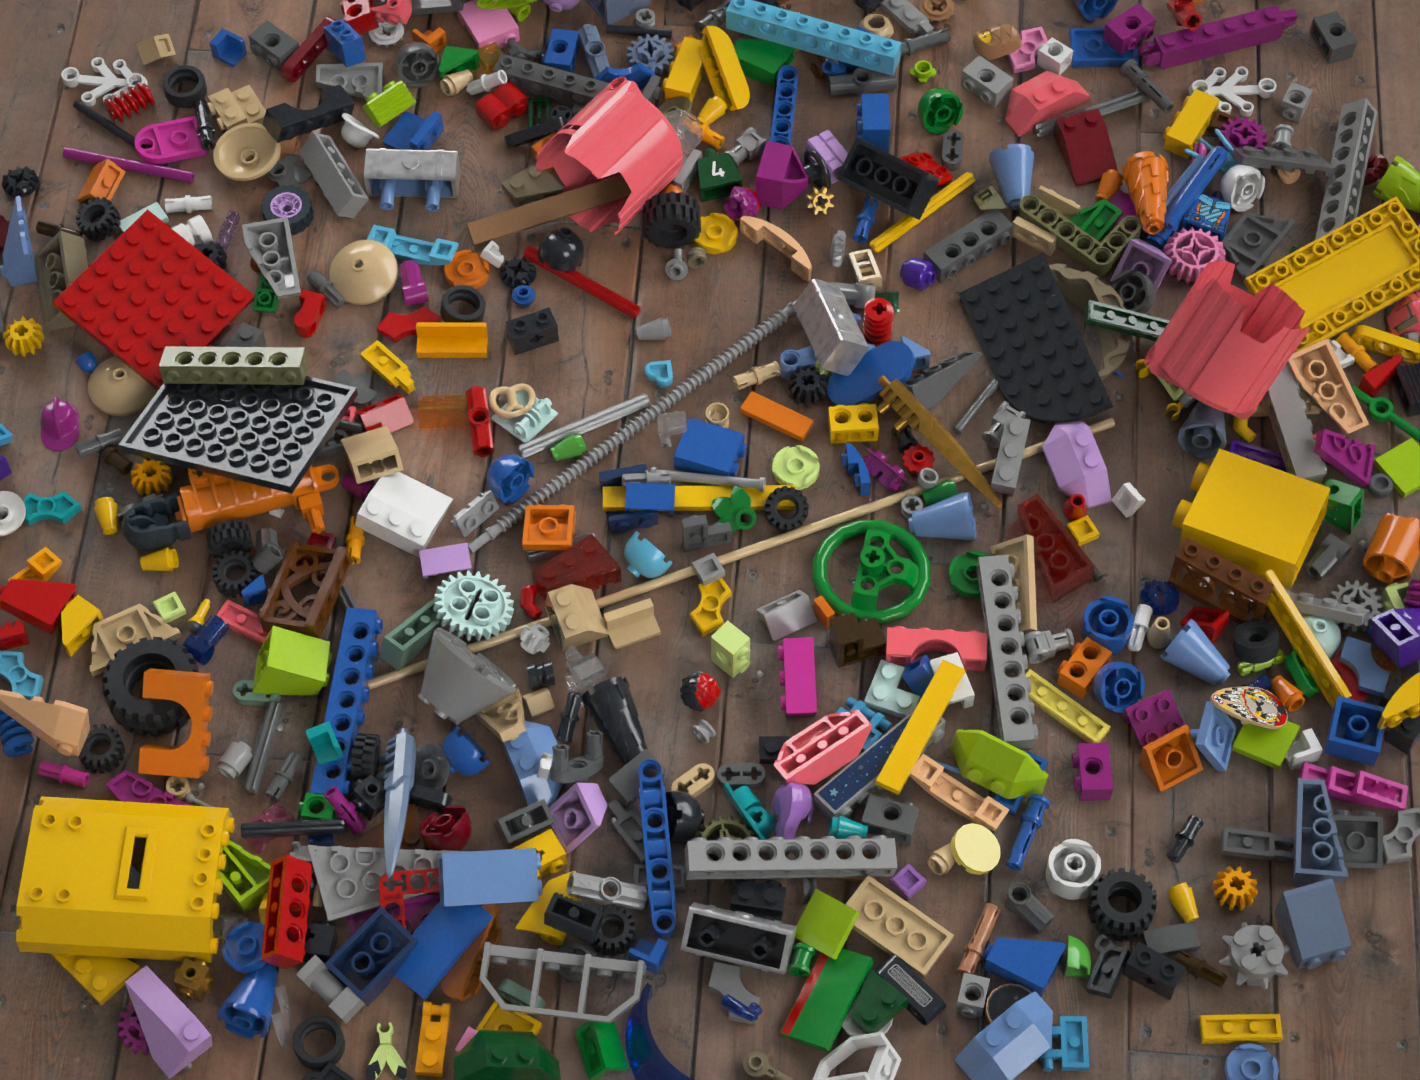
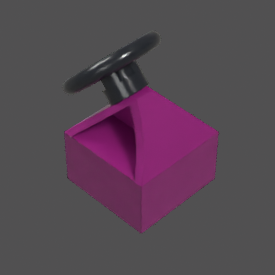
M767 141L756 175V194L760 200V205L783 209L795 200L808 184L812 182L819 189H822L824 186L828 190L831 186V176L821 155L814 149H807L804 153L805 166H803L794 146Z

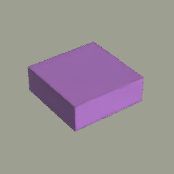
M909 863L890 879V884L907 900L927 883V880Z

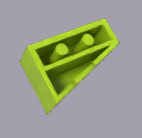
M229 840L228 846L223 848V854H226L225 870H220L219 878L223 879L224 890L242 912L246 914L259 905L263 895L268 893L271 865Z

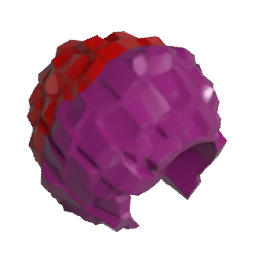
M744 186L734 187L730 193V200H727L724 206V210L729 215V218L740 222L742 216L756 218L757 213L760 211V200L756 192Z

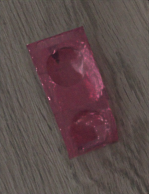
M277 803L264 810L248 823L294 821L295 818L281 803ZM276 837L246 838L245 840L260 854L267 848V844Z

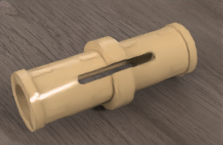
M773 361L758 368L757 366L752 367L750 371L733 376L732 380L734 381L732 382L738 391L750 385H760L764 380L781 375V369L777 361Z

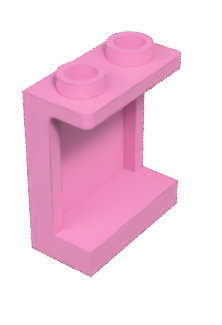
M476 0L464 3L463 11H457L460 25L462 27L466 26L478 46V53L481 57L507 47V42L511 39H514L516 43L520 41L519 27L507 8L481 9L477 7Z

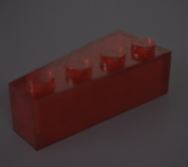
M1038 493L1017 505L1019 523L1024 535L1033 536L1034 558L1053 603H1056L1094 579V564Z

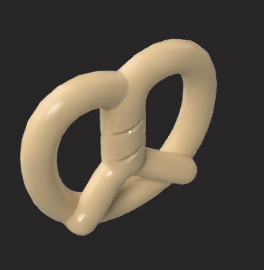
M524 383L511 387H497L489 395V405L500 419L522 417L529 413V410L535 406L536 402L534 389ZM517 391H526L528 393L529 401L525 407L518 404ZM499 394H507L509 405L504 410L499 408L496 403V397Z

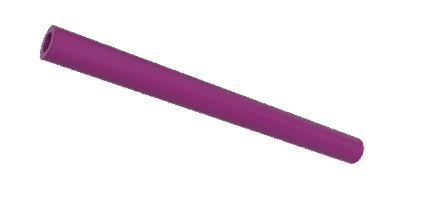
M64 147L62 153L63 158L98 164L106 159H110L123 170L193 183L195 177L194 172L69 147Z

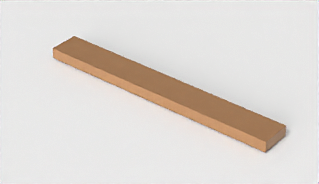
M621 174L467 223L473 245L477 246L628 198L631 190Z

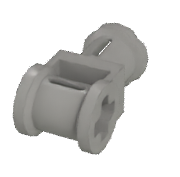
M751 127L744 131L741 137L736 140V147L724 153L729 154L738 168L739 163L743 160L748 159L751 161L755 157L763 155L768 140L766 138L762 139L756 134V130Z
M1006 401L1000 405L993 417L992 427L982 435L985 443L992 448H999L1007 415L1024 419L1026 417L1024 411L1019 412Z
M1069 628L1065 629L1064 632L1051 635L1050 630L1043 632L1033 631L1024 635V645L1028 650V661L1031 664L1041 663L1047 659L1054 658L1057 651L1065 649L1072 651L1075 646L1074 637Z

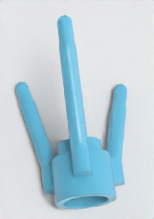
M1215 129V133L1230 152L1227 154L1226 161L1219 169L1224 174L1225 171L1227 172L1231 167L1239 163L1232 157L1233 147L1219 129ZM1202 138L1198 139L1200 143H1204L1208 150L1211 151L1214 148ZM1189 149L1184 150L1185 153L1194 158L1200 155Z

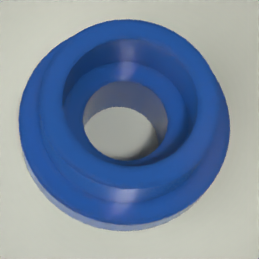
M527 285L518 286L512 292V299L519 307H528L535 300V291Z

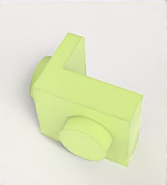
M1408 582L1401 584L1392 583L1385 588L1381 599L1384 605L1383 613L1390 609L1405 608L1401 599L1407 595Z

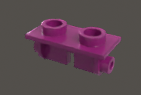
M867 448L870 455L868 457L864 456L862 459L869 474L876 478L880 472H883L878 481L890 491L897 492L902 486L900 484L902 480L908 483L904 477L906 473L896 464L891 467L886 462L888 458L878 449L873 452Z

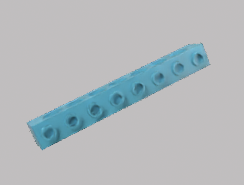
M731 0L726 10V29L891 76L894 75L900 62L902 42L754 0Z

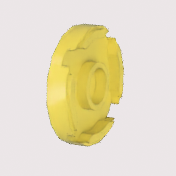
M973 823L964 825L952 837V855L959 866L962 864L966 868L965 871L981 875L988 873L998 864L1000 846L996 837L984 826Z

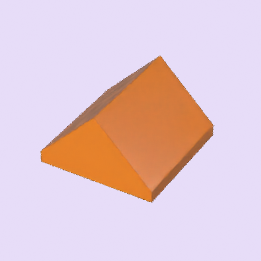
M1186 724L1144 746L1138 762L1159 792H1163L1203 770L1192 735Z

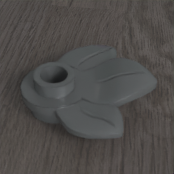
M300 155L285 156L281 161H277L274 167L267 172L268 179L271 182L278 183L279 187L282 185L300 187L299 184L307 182L313 174L309 169L299 165L301 161Z
M343 369L334 378L335 383L357 388L358 395L353 401L354 404H367L377 396L376 391L369 389L371 385L370 373L351 377L349 372Z

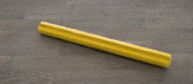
M966 172L931 197L920 220L909 215L905 216L869 243L871 250L879 253L971 186L975 182L974 175Z

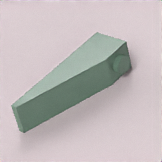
M434 599L384 637L379 657L399 671L425 648L432 640L433 633L438 627L444 628L441 626L442 619H436L437 612L433 611Z

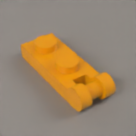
M424 1001L415 1068L416 1076L443 1077L451 1003L443 1002L442 1005H434L430 1001ZM432 1015L441 1016V1021L431 1022Z

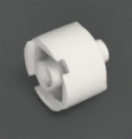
M1068 839L1057 847L1055 846L1049 855L1046 868V881L1049 890L1053 894L1065 899L1087 898L1092 892L1095 882L1098 881L1101 870L1100 857L1089 843L1079 839Z

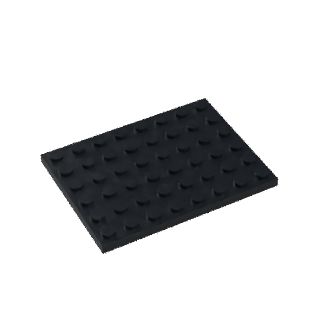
M308 376L305 378L304 385L163 383L122 439L119 448L124 453L293 493L357 397L358 392L356 387Z

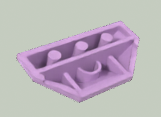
M1082 420L1055 423L1042 446V450L1059 491L1069 497L1081 494L1085 498L1088 509L1110 503L1112 499L1107 468L1090 427Z

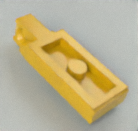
M378 340L360 353V358L394 388L400 386L408 395L416 389L414 381L410 378L412 375L408 370V366Z

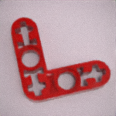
M438 868L394 871L392 876L393 880L396 881L402 880L401 874H406L405 884L407 891H401L402 885L394 886V891H389L388 887L383 886V882L388 880L387 874L384 873L379 879L380 907L382 906L385 909L387 904L391 902L397 903L400 907V913L394 919L396 921L401 920L402 926L406 929L404 895L440 892L439 882L432 883L434 888L428 889L429 878L427 872H433L432 878L439 877ZM414 874H421L424 877L425 884L420 889H414L410 886L409 881Z

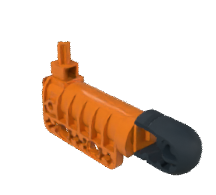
M330 464L312 468L311 465L294 492L288 493L206 472L202 473L203 476L198 477L197 470L189 468L188 475L191 485L179 488L181 496L179 493L168 495L167 499L160 497L134 505L126 512L123 518V534L127 541L135 548L151 550L174 544L177 539L181 542L189 540L192 536L191 531L196 532L210 528L212 525L217 526L218 522L222 524L226 520L233 522V520L244 519L291 505L295 506V510L301 509L303 519H308L311 532L320 534L322 533L321 530H325L322 518L325 512L319 492L336 487L340 481L337 468ZM330 472L335 475L330 481L322 479L325 473ZM175 514L178 523L169 524L167 516Z

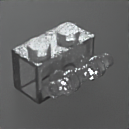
M575 646L567 648L565 652L566 670L568 676L565 678L569 685L567 692L575 691L583 695L589 690L592 695L595 692L593 686L606 680L605 669L594 652L582 657Z

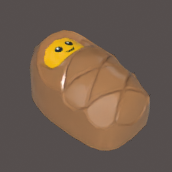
M1000 24L977 31L972 40L974 49L987 60L1000 58L1021 47L1020 34L1012 24Z

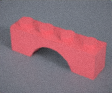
M903 626L887 627L885 661L905 667L924 652L940 651L948 655L958 652L965 670L985 671L987 662V633H981L976 630L960 632L953 629H945L943 631L931 630L925 627L919 629H907Z

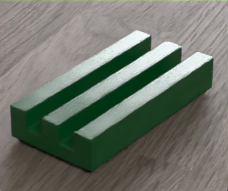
M529 98L528 128L533 126V104H538L537 125L542 123V104H546V121L550 120L551 98Z

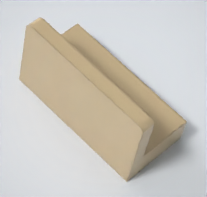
M651 598L604 613V623L614 649L660 635V628L654 616V605Z

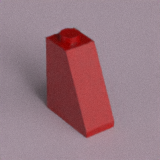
M11 579L7 586L3 585L0 588V609L52 635L61 621V612L65 605L76 597L77 585L73 583Z

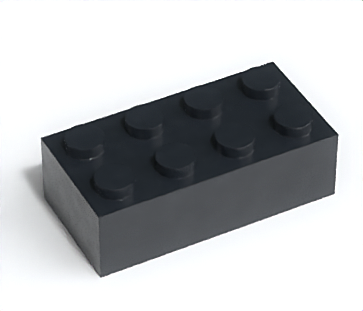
M857 137L836 178L918 220L921 219L940 178Z

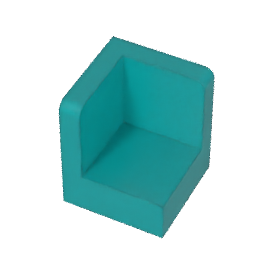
M329 721L305 730L320 766L344 757Z

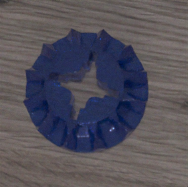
M1154 579L1152 582L1146 583L1141 590L1140 601L1141 604L1148 605L1153 609L1152 614L1159 616L1168 615L1174 612L1179 605V591L1175 589L1174 584L1167 583L1165 579L1162 581ZM1157 591H1159L1161 595H1166L1164 597V603L1160 600L1159 597H1156Z

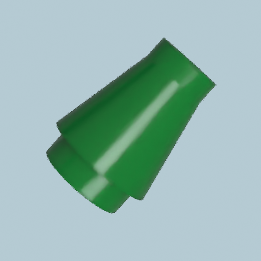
M947 479L933 488L922 492L926 506L958 494L955 481H948Z

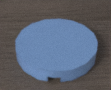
M1252 1043L1239 1045L1231 1051L1225 1060L1223 1070L1226 1080H1278L1279 1074L1275 1057L1271 1056L1263 1046Z

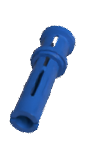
M1030 794L1028 796V806L1025 813H1022L1020 816L1022 824L1006 861V866L1012 870L1019 871L1022 869L1036 829L1042 827L1043 814L1045 809L1050 806V801L1038 794Z

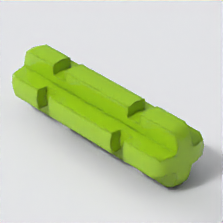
M1279 649L1278 654L1272 660L1265 663L1254 664L1240 661L1236 666L1240 676L1251 674L1250 671L1257 672L1271 667L1272 664L1283 663L1285 655Z

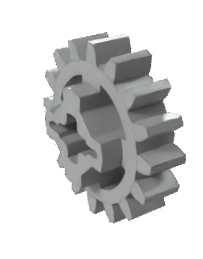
M1347 580L1344 586L1338 584L1335 591L1331 592L1330 598L1338 600V603L1346 605L1356 603L1362 605V608L1370 610L1369 620L1361 626L1342 622L1344 630L1350 626L1353 632H1356L1357 627H1360L1365 632L1368 625H1371V618L1381 614L1384 605L1380 604L1382 596H1375L1377 589L1369 590L1367 582L1360 586L1358 580H1355L1354 585H1351Z

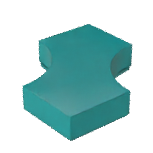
M65 491L52 497H39L29 493L22 499L26 507L24 522L29 526L47 519L66 524L82 510L81 505Z

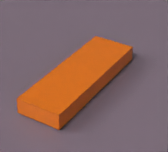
M753 391L750 392L740 407V413L803 442L814 425V420Z

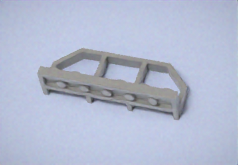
M485 942L480 980L503 1011L610 1024L640 1000L642 980L646 975L647 966L641 960L634 962L593 957L591 954L576 955L544 951L542 948L535 950L493 945L490 942ZM490 958L491 962L495 964L506 965L507 960L516 961L518 966L533 968V965L536 964L529 1007L505 1004L487 980ZM542 965H544L546 970L559 971L560 967L570 968L572 973L583 974L577 1013L536 1008ZM590 971H597L596 975L602 977H612V973L623 974V979L636 980L634 995L608 1016L584 1014Z

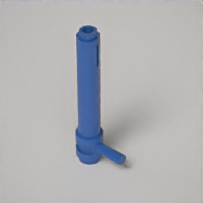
M1216 146V148L1211 149L1167 209L1164 228L1157 234L1148 233L1146 240L1149 244L1161 249L1167 244L1169 237L1175 231L1177 232L1179 229L1178 225L1226 161L1228 152L1223 147Z

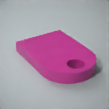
M196 116L146 126L135 137V150L138 157L150 164L160 165L208 155L207 151L201 148V140L196 131L198 127ZM149 144L152 147L149 149H143L141 148V145Z

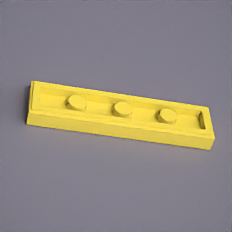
M1029 669L1025 674L1026 677H1030L1031 692L1028 693L1029 700L1033 701L1036 706L1088 743H1099L1110 731L1111 726L1033 670Z

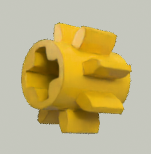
M824 186L821 191L813 187L814 192L811 195L806 194L810 201L806 204V207H814L813 213L817 215L818 211H822L826 215V209L834 207L830 203V199L834 195L832 193L826 195L827 188ZM819 196H821V197L823 198V199L821 200V202H822L821 205H818V204L816 203V202H818V198H817V197H819Z

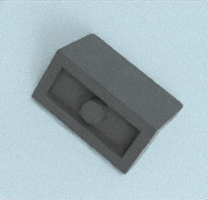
M648 749L643 750L609 778V783L621 796L619 803L625 809L639 799L638 770L641 762L646 759L658 761ZM661 765V768H662V778H664L665 773H666V770H665V768ZM648 769L643 775L647 778H653L657 775V772L653 769Z

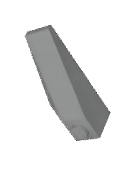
M288 217L242 225L245 246L277 298L301 295Z

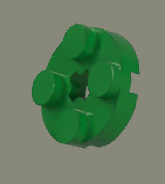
M968 551L965 555L956 556L949 567L948 578L950 588L964 597L981 599L978 578H970L967 573L977 572L978 557L988 555L979 551Z

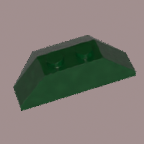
M479 1030L452 1060L454 1080H561L559 1061L533 1032Z

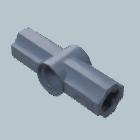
M590 23L583 25L578 31L586 56V64L590 68L594 79L607 66L610 67L605 53V45L601 42L597 27Z

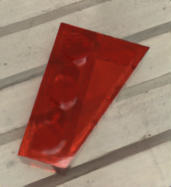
M590 534L532 572L533 585L537 587L538 593L545 601L548 592L570 584L589 588L593 591L600 589L599 586L622 582L621 567L593 534Z

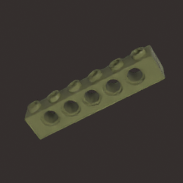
M165 346L159 364L163 382L170 384L304 385L309 367L305 347Z

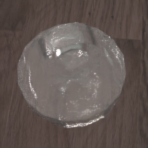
M677 109L664 115L680 139L683 154H688L695 149L701 142L703 134L697 117L689 111Z

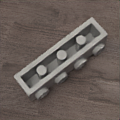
M313 132L299 150L303 162L310 169L313 179L319 184L323 195L333 207L334 213L340 217L354 218L369 198L332 138L328 135Z

